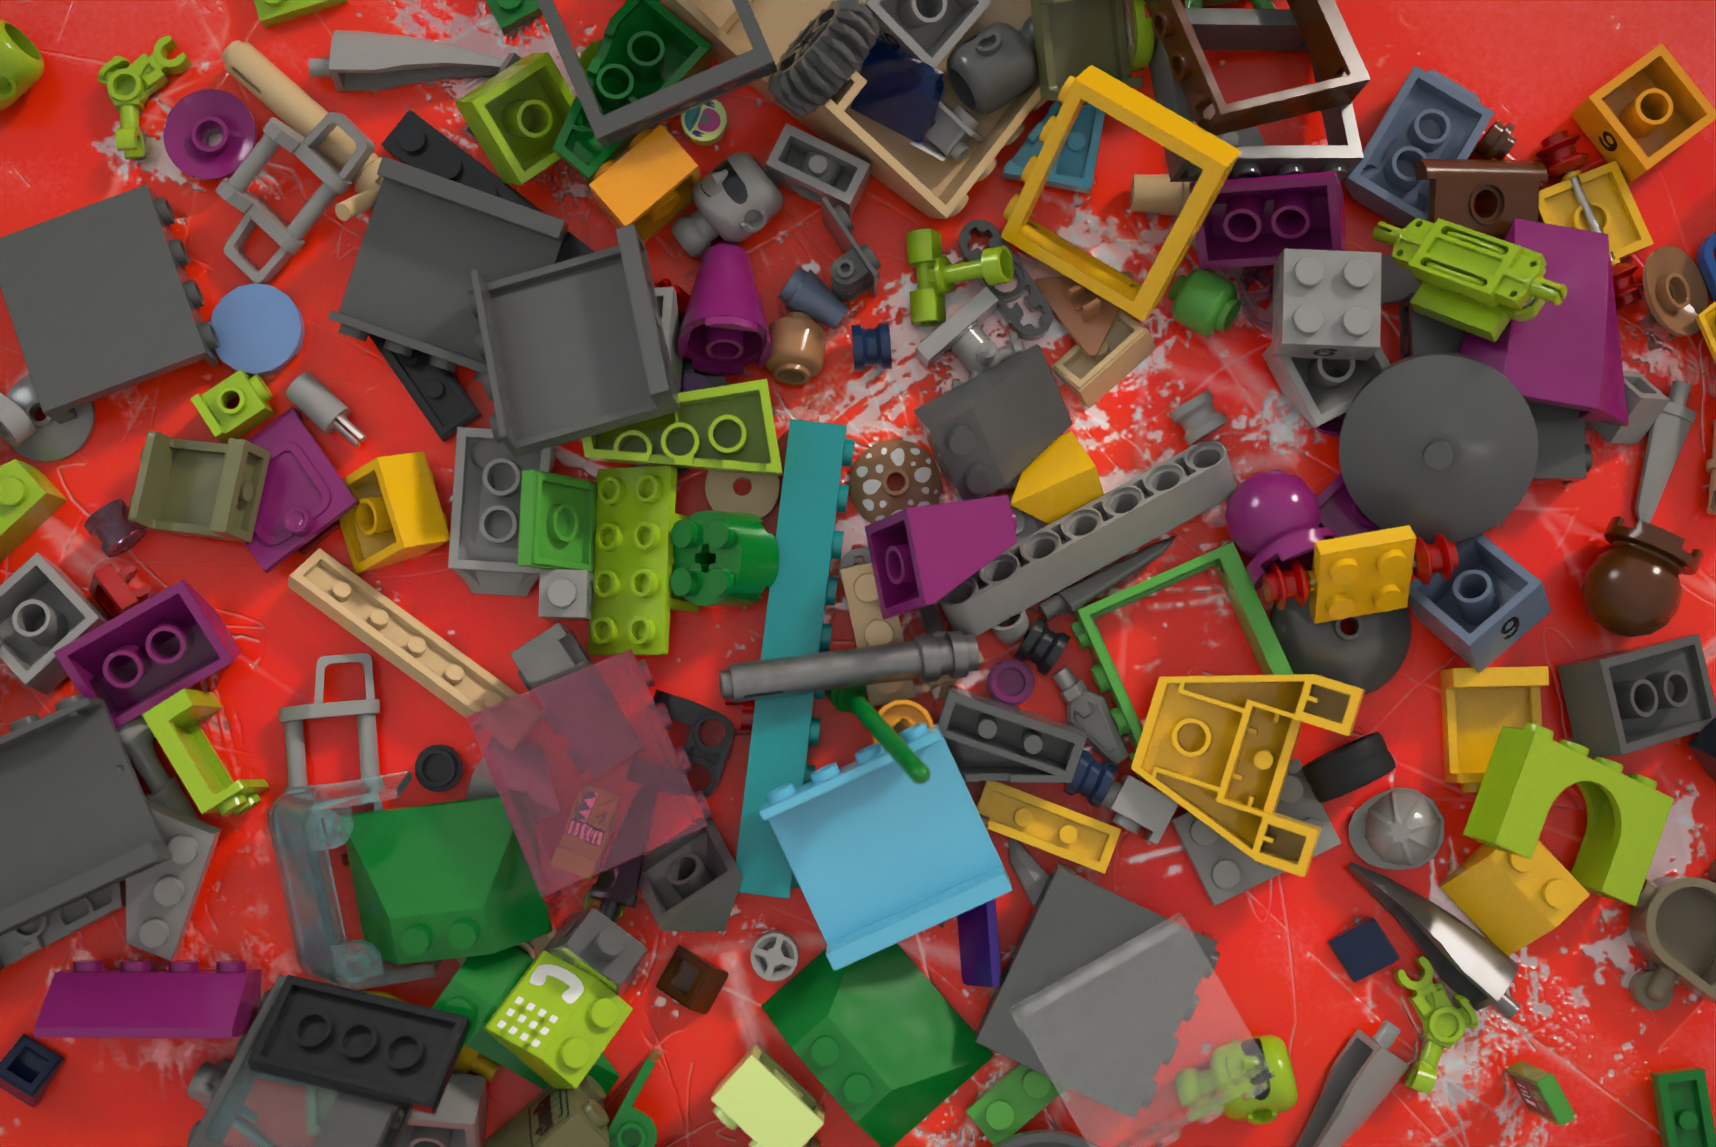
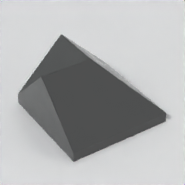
M708 814L645 855L639 888L658 927L662 931L724 932L744 876L714 821Z

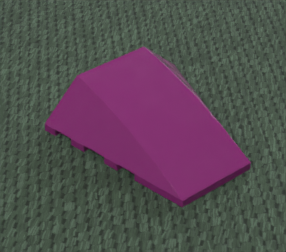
M1515 218L1511 222L1504 241L1543 254L1547 263L1544 279L1566 285L1565 299L1561 298L1562 303L1559 306L1545 301L1537 316L1531 320L1522 322L1511 319L1496 342L1467 332L1465 338L1460 343L1457 353L1474 357L1495 367L1514 383L1526 401L1580 410L1579 419L1628 426L1629 421L1608 234Z

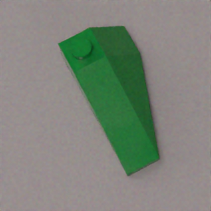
M627 0L610 18L601 45L587 70V78L603 115L709 69L712 45L658 0ZM577 96L553 146V152L590 181L594 178L601 165L621 154L639 133L604 148L596 140Z
M518 945L490 955L468 957L432 1008L469 1017L472 1025L464 1045L545 1090L549 1086L545 1080L483 1029L534 959ZM602 1052L587 1073V1075L599 1083L606 1096L620 1077L619 1072L604 1052Z

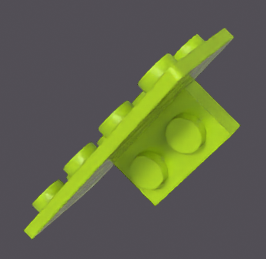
M665 465L600 469L597 473L593 603L588 641V652L591 655H667L669 650L670 610L699 612L698 605L689 602L683 596L676 595L670 586V577L674 564V544L671 539V530L677 521L685 520L689 517L675 514L676 467Z

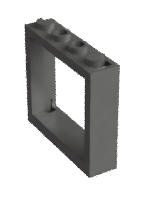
M537 0L596 140L604 148L778 72L749 1L732 0L751 43L752 50L603 115L555 0Z
M1184 8L1202 50L1309 51L1291 9ZM1155 36L1153 56L1149 63L1155 101L1194 123L1189 114L1188 101L1181 85L1171 73L1169 58L1161 39ZM1310 54L1315 83L1321 82L1323 80ZM1352 102L1321 110L1328 145H1234L1233 147L1239 149L1241 153L1226 180L1337 171L1339 181H1345L1364 158ZM1164 147L1170 182H1197L1203 169Z

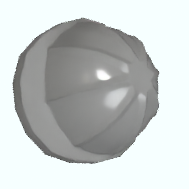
M1403 787L1393 788L1371 797L1354 811L1348 826L1349 841L1355 853L1369 865L1396 870L1421 867L1435 857L1444 841V817L1435 802L1418 790Z

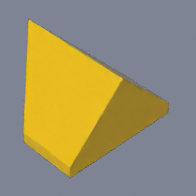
M1072 431L1059 436L1021 471L1010 502L1011 506L1047 524H1051L1104 495L1096 465Z

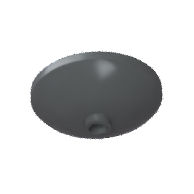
M1310 595L1305 606L1302 607L1296 603L1294 598L1286 599L1283 610H1278L1275 604H1273L1269 621L1294 675L1316 674L1364 689V695L1385 685L1397 673L1406 658L1411 640V621L1408 608L1348 618L1353 621L1355 629L1351 635H1346L1340 629L1342 620L1314 624L1309 613Z

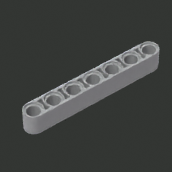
M1212 440L1198 443L1016 542L938 600L952 631L961 630L963 634L973 633L975 636H978L1227 500L1236 489L1237 482L1225 446L1218 441Z

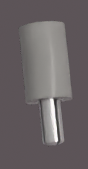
M311 372L302 373L289 385L285 393L286 398L324 433L330 434L336 430L354 447L362 445L342 426L343 424L362 442L365 441L366 435L347 419L351 409Z

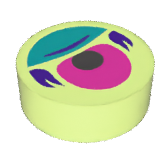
M716 99L681 114V124L686 137L697 145H713L719 142L727 131L728 120L726 111Z

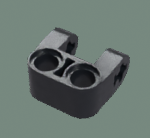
M656 689L649 712L690 725L691 729L677 770L633 757L626 780L683 798L694 800L709 798L716 793L721 784L735 742L736 730L734 724L727 716L715 710ZM711 720L721 721L726 729V738L723 743L716 747L707 746L701 738L702 727ZM698 764L705 766L711 775L710 785L702 792L691 790L686 783L688 770Z

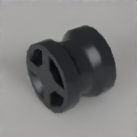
M1038 617L1029 630L1028 635L1021 642L1014 657L1021 661H1031L1036 665L1037 671L1046 676L1064 651L1071 637L1064 632H1053L1048 628L1047 621Z

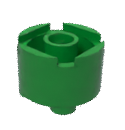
M704 510L690 515L685 520L677 521L671 530V539L674 544V564L670 577L672 591L698 606L746 607L756 604L762 599L758 597L764 589L772 587L778 573L779 550L773 533H767L760 523L764 521L751 513Z

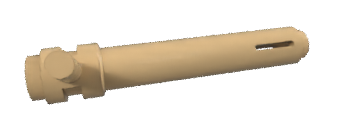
M236 40L223 51L221 60L225 63V70L290 128L305 138L328 114L322 106L250 43H242L240 40ZM337 126L317 148L342 170L355 152L357 145L345 131ZM374 152L352 180L355 184V191L358 194L335 206V213L342 221H347L373 208L383 178L377 174L382 157L379 158Z

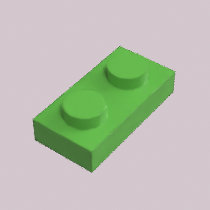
M1017 1063L965 1107V1111L990 1142L995 1145L1015 1134L1063 1093L1068 1086Z

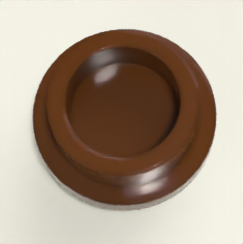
M1497 119L1479 141L1474 151L1483 156L1481 160H1492V158L1503 160L1517 141V138L1511 135L1516 126L1511 122L1505 125Z

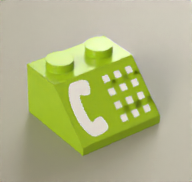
M542 950L483 1029L554 1089H577L633 1008L597 977Z

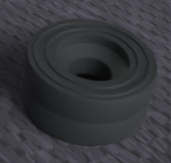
M1374 732L1310 761L1302 767L1308 783L1311 785L1315 798L1321 803L1343 796L1385 776L1396 768V763L1388 751L1382 735L1379 732Z

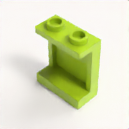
M183 688L142 714L201 814L220 813L224 817L234 812L238 816L261 803L262 800L259 794L270 788L266 780L240 779L234 782L199 724L222 709L213 692Z

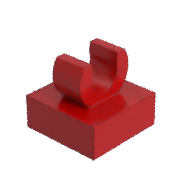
M108 564L93 573L89 592L110 620L143 602L150 595L152 587L149 583L139 589H131L126 585L125 582L131 580L136 575L137 568L135 565L124 566L117 573L113 566Z

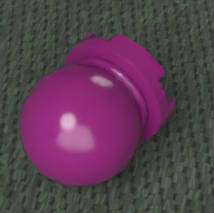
M1270 470L1256 472L1239 484L1228 499L1225 518L1230 538L1241 553L1254 558L1246 567V570L1255 590H1259L1262 587V577L1268 573L1270 563H1276L1279 569L1284 571L1289 569L1292 559H1297L1307 571H1312L1310 565L1313 564L1315 542L1337 538L1333 529L1327 527L1319 528L1321 512L1316 494L1302 478L1285 471Z

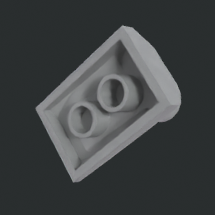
M457 427L448 568L455 571L465 581L471 593L527 597L531 587L540 578V569L518 566L522 470L536 469L552 473L555 463L553 447L514 457L503 442L497 443L491 429Z

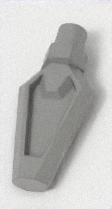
M1068 666L1055 672L1052 677L1061 689L1060 696L1067 703L1066 721L1072 726L1084 729L1087 736L1086 741L1106 761L1118 764L1127 758L1129 753L1122 737L1118 733L1116 722L1109 712L1110 708L1106 698L1087 690L1088 688L1081 679L1077 680Z

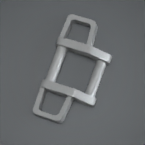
M328 113L306 138L282 121L271 117L263 127L265 134L230 179L224 178L215 189L227 203L246 213L226 242L224 254L253 282L269 283L287 261L299 252L305 244L304 236L338 194L344 195L352 185V180L374 152V142L344 114ZM337 126L345 131L357 145L355 152L342 170L317 148ZM280 146L293 153L323 181L289 225L262 199L246 190ZM256 225L261 227L281 246L261 270L243 253V245Z
M367 653L320 657L316 664L314 704L278 708L279 722H284L288 788H283L284 803L321 799L329 841L337 846L346 845L344 836H340L336 832L329 798L373 795L374 811L383 810L382 794L386 793L385 779H380L376 714L380 713V699H375L372 658ZM359 663L363 666L365 700L323 703L324 675L328 666ZM356 716L361 781L308 786L303 721Z

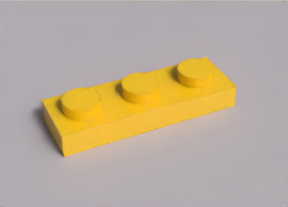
M985 781L976 805L987 829L1103 874L1106 873L1122 830L997 781Z

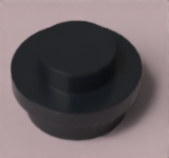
M429 746L419 754L416 760V778L424 788L430 791L443 792L450 790L456 786L462 777V759L457 751L449 746Z

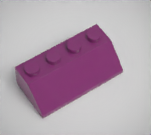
M103 960L73 961V968L54 973L34 1027V1037L234 1038L248 1032L258 1015V1007L261 1000L262 969H246V961L244 960L217 961L216 969H198V960L169 961L168 969H151V960L121 961L120 968H103Z

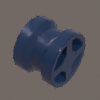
M879 323L875 328L865 329L861 324L851 325L855 372L864 371L868 366L876 365L882 370L892 369L889 323Z
M1083 749L1072 783H1065L1063 792L1071 796L1075 794L1087 797L1089 804L1099 807L1109 791L1117 765L1110 761L1103 763L1096 761L1090 752Z

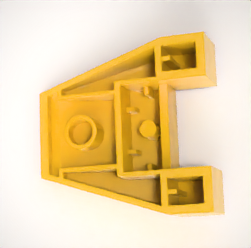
M1316 674L1159 677L1131 769L1256 862L1305 877L1308 874L1322 827L1276 813L1302 725L1305 722L1351 736L1365 690Z

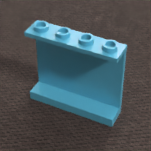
M921 722L898 734L929 768L930 778L924 784L914 783L877 742L856 752L854 756L857 761L839 768L837 763L834 762L815 770L810 774L812 781L798 788H794L792 782L775 788L766 794L768 801L763 803L759 813L763 821L769 820L827 943L826 956L834 971L1013 891L1009 876L938 724L928 728L925 722Z

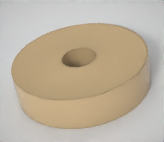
M709 470L705 481V493L713 511L751 513L764 520L772 513L778 503L780 481L778 476ZM747 480L751 483L752 488L747 495L741 496L734 492V486L738 481Z

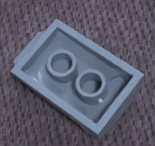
M1414 65L1364 147L1363 160L1349 174L1343 185L1351 197L1358 203L1397 226L1406 228L1416 218L1428 221L1430 180H1416V158L1468 159L1495 112L1482 105L1477 94L1436 70L1424 71Z

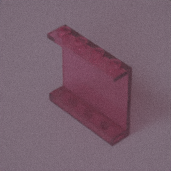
M631 649L467 716L544 903L561 896V890L695 832L697 836L707 832L708 825L705 819L712 817L710 807L702 790L693 793L686 775L693 773L687 754L682 746L674 749L667 731L674 729L670 715L663 702L655 705L648 689L655 685L650 669L645 659L636 662Z

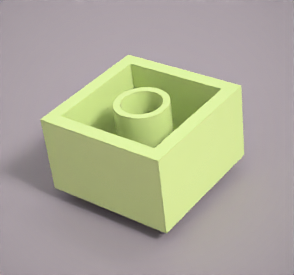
M757 1043L751 1047L719 1082L711 1097V1100L717 1105L713 1109L714 1114L731 1130H735L739 1126L753 1139L749 1143L750 1147H803L824 1124L826 1108Z

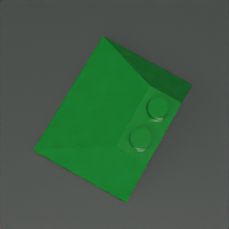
M529 792L344 814L341 816L366 954L397 965L490 955L551 933L553 930Z
M897 943L836 971L833 970L826 956L825 948L762 1004V1008L791 1049L852 1120L881 1147H893L994 1056L989 1048L975 1042V1032Z

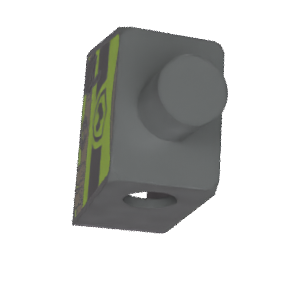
M592 907L570 914L544 949L597 977L620 998H622L642 970L647 953V948L644 944Z

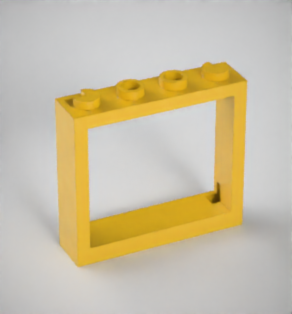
M1090 65L1076 78L1070 75L1061 88L1057 100L1063 104L1057 117L1052 115L1040 133L1038 140L1044 143L1038 156L1033 155L1021 174L1020 180L1024 181L1025 185L1021 194L1016 193L1004 210L1002 217L1008 221L1000 237L1144 322L1163 298L1241 151L1095 66ZM1085 101L1203 169L1142 285L1029 218Z

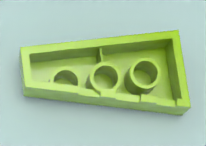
M767 379L677 393L681 411L582 438L584 455L591 461L650 466L669 465L676 468L783 477Z

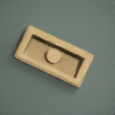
M1120 309L1095 358H1088L1076 344L1055 362L1051 369L1086 407L1090 408L1155 350V344L1149 330L1127 312Z

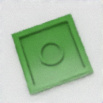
M536 469L522 470L518 566L537 569L588 570L593 574L597 482Z

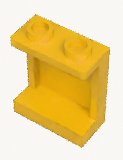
M1548 666L1486 667L1480 673L1474 668L1440 670L1445 783H1461V792H1478L1502 726L1523 729L1525 723L1542 726L1540 686L1549 685Z

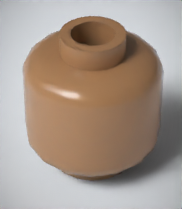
M790 312L785 317L778 318L770 323L769 332L772 339L771 356L765 363V366L773 373L774 378L785 384L800 385L807 383L810 378L818 375L823 367L827 337L824 329L817 322H814L811 316L802 312Z

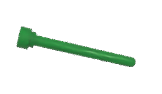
M865 685L825 691L827 699L837 710L852 712L914 783L924 784L929 780V768L866 700L867 689Z

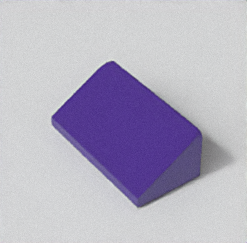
M993 899L957 915L962 981L966 985L1000 987V984H1002L996 899Z

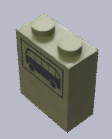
M589 1075L582 1080L577 1089H554L549 1085L485 1141V1147H609L610 1140L607 1126L609 1117L605 1111V1092L599 1083Z

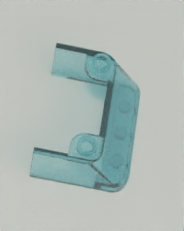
M410 771L288 791L280 795L269 808L267 820L297 963L300 969L312 978L352 990H362L432 978L442 960L397 965L383 960L379 950L370 942L364 940L347 941L328 849H334L343 845L351 836L354 829V816L351 806L399 798L411 781Z

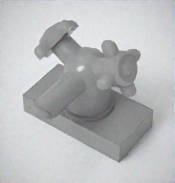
M986 286L917 345L915 357L928 369L948 351H952L971 371L968 378L969 381L1025 351L1026 348L1024 343L1019 340L1016 331L1009 332L1011 346L997 348L996 344L979 327L980 323L996 310L999 301ZM953 380L952 388H956L963 384V382Z

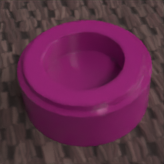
M1004 659L991 668L987 676V689L991 697L1012 706L1026 701L1032 694L1035 685L1032 670L1027 664L1018 659Z

